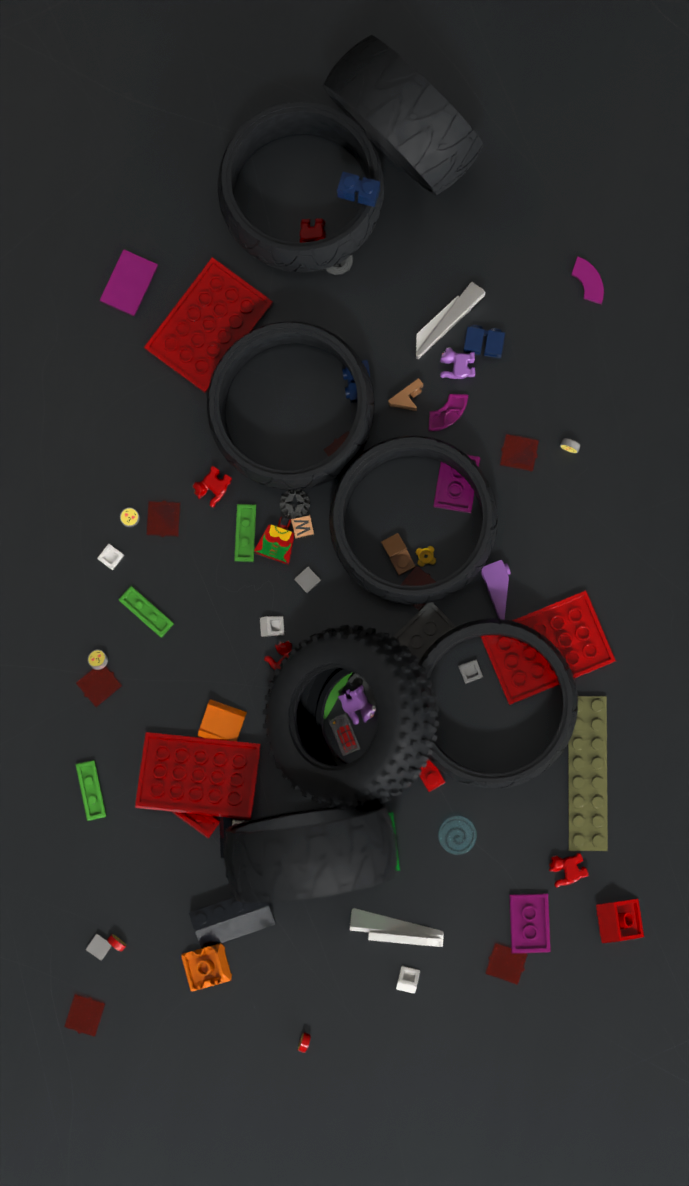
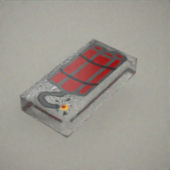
M346 713L328 720L343 756L361 749Z

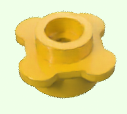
M432 546L416 550L419 566L423 567L425 564L434 565L436 563Z

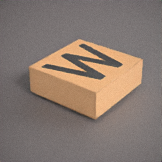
M310 515L291 519L295 539L314 535Z

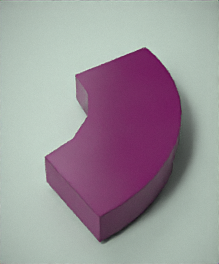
M577 256L572 276L577 278L583 285V299L602 305L604 288L598 271L587 260Z
M449 394L448 401L442 408L437 411H430L428 431H439L454 424L466 408L468 395Z

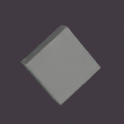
M309 567L294 579L306 593L310 592L321 582L319 577Z
M476 659L458 666L465 684L483 678Z
M96 934L86 950L102 961L112 946L106 939Z

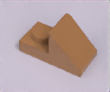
M418 378L389 399L388 405L390 407L417 411V407L410 397L414 398L422 392L423 383Z
M398 533L381 541L398 576L416 567Z

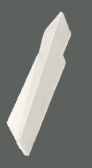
M471 282L460 297L457 296L424 326L417 333L416 358L419 359L470 312L471 308L485 296L486 292Z
M356 908L352 909L350 931L369 932L368 940L443 947L444 932L441 930Z

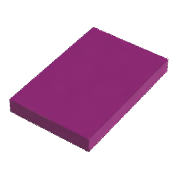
M123 249L100 298V302L135 317L158 268V264Z
M467 455L479 467L480 457ZM441 462L433 507L471 514L474 498L473 489L461 474L449 465Z
M548 894L509 895L511 953L551 952Z

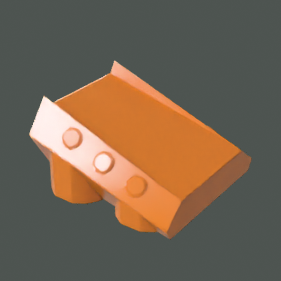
M210 699L197 736L208 739L237 741L247 712Z
M221 943L181 954L190 991L231 981L232 974L225 954V947Z

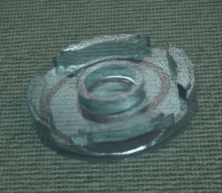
M456 816L444 821L440 826L438 837L444 850L451 854L460 855L472 849L477 839V833L471 821L467 818Z

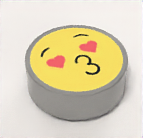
M564 438L560 447L568 452L578 453L580 444L572 439Z
M125 508L120 514V520L124 526L134 527L139 522V514L134 508Z
M97 649L89 654L88 663L93 669L100 670L107 665L108 657L102 650Z

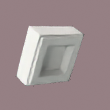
M108 544L97 559L111 570H114L124 557V554Z

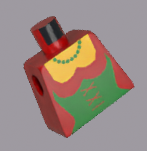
M280 517L277 526L269 524L254 552L289 565L295 533L288 531L291 520Z

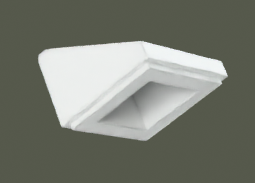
M283 616L260 618L262 637L285 635Z
M401 966L396 989L415 993L420 970Z

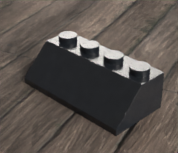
M235 897L189 913L201 948L224 943L276 925L268 903L239 902Z

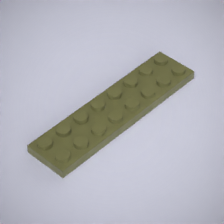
M578 696L577 720L572 737L568 743V851H608L607 696Z

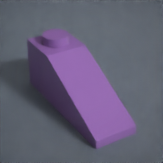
M500 560L484 566L480 572L498 619L505 620L508 574L511 573L508 564H504Z

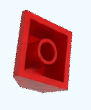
M638 899L596 905L602 943L644 937Z

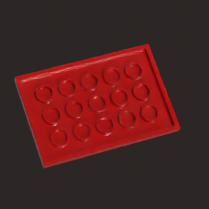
M212 257L144 346V349L206 393L213 372L222 356L237 340L253 331L271 307L273 301Z
M587 591L512 620L536 630L550 640L566 659L574 679L616 662ZM502 635L480 636L509 705L560 685L551 665L530 645L518 639Z
M146 732L135 807L251 820L261 745L257 743Z

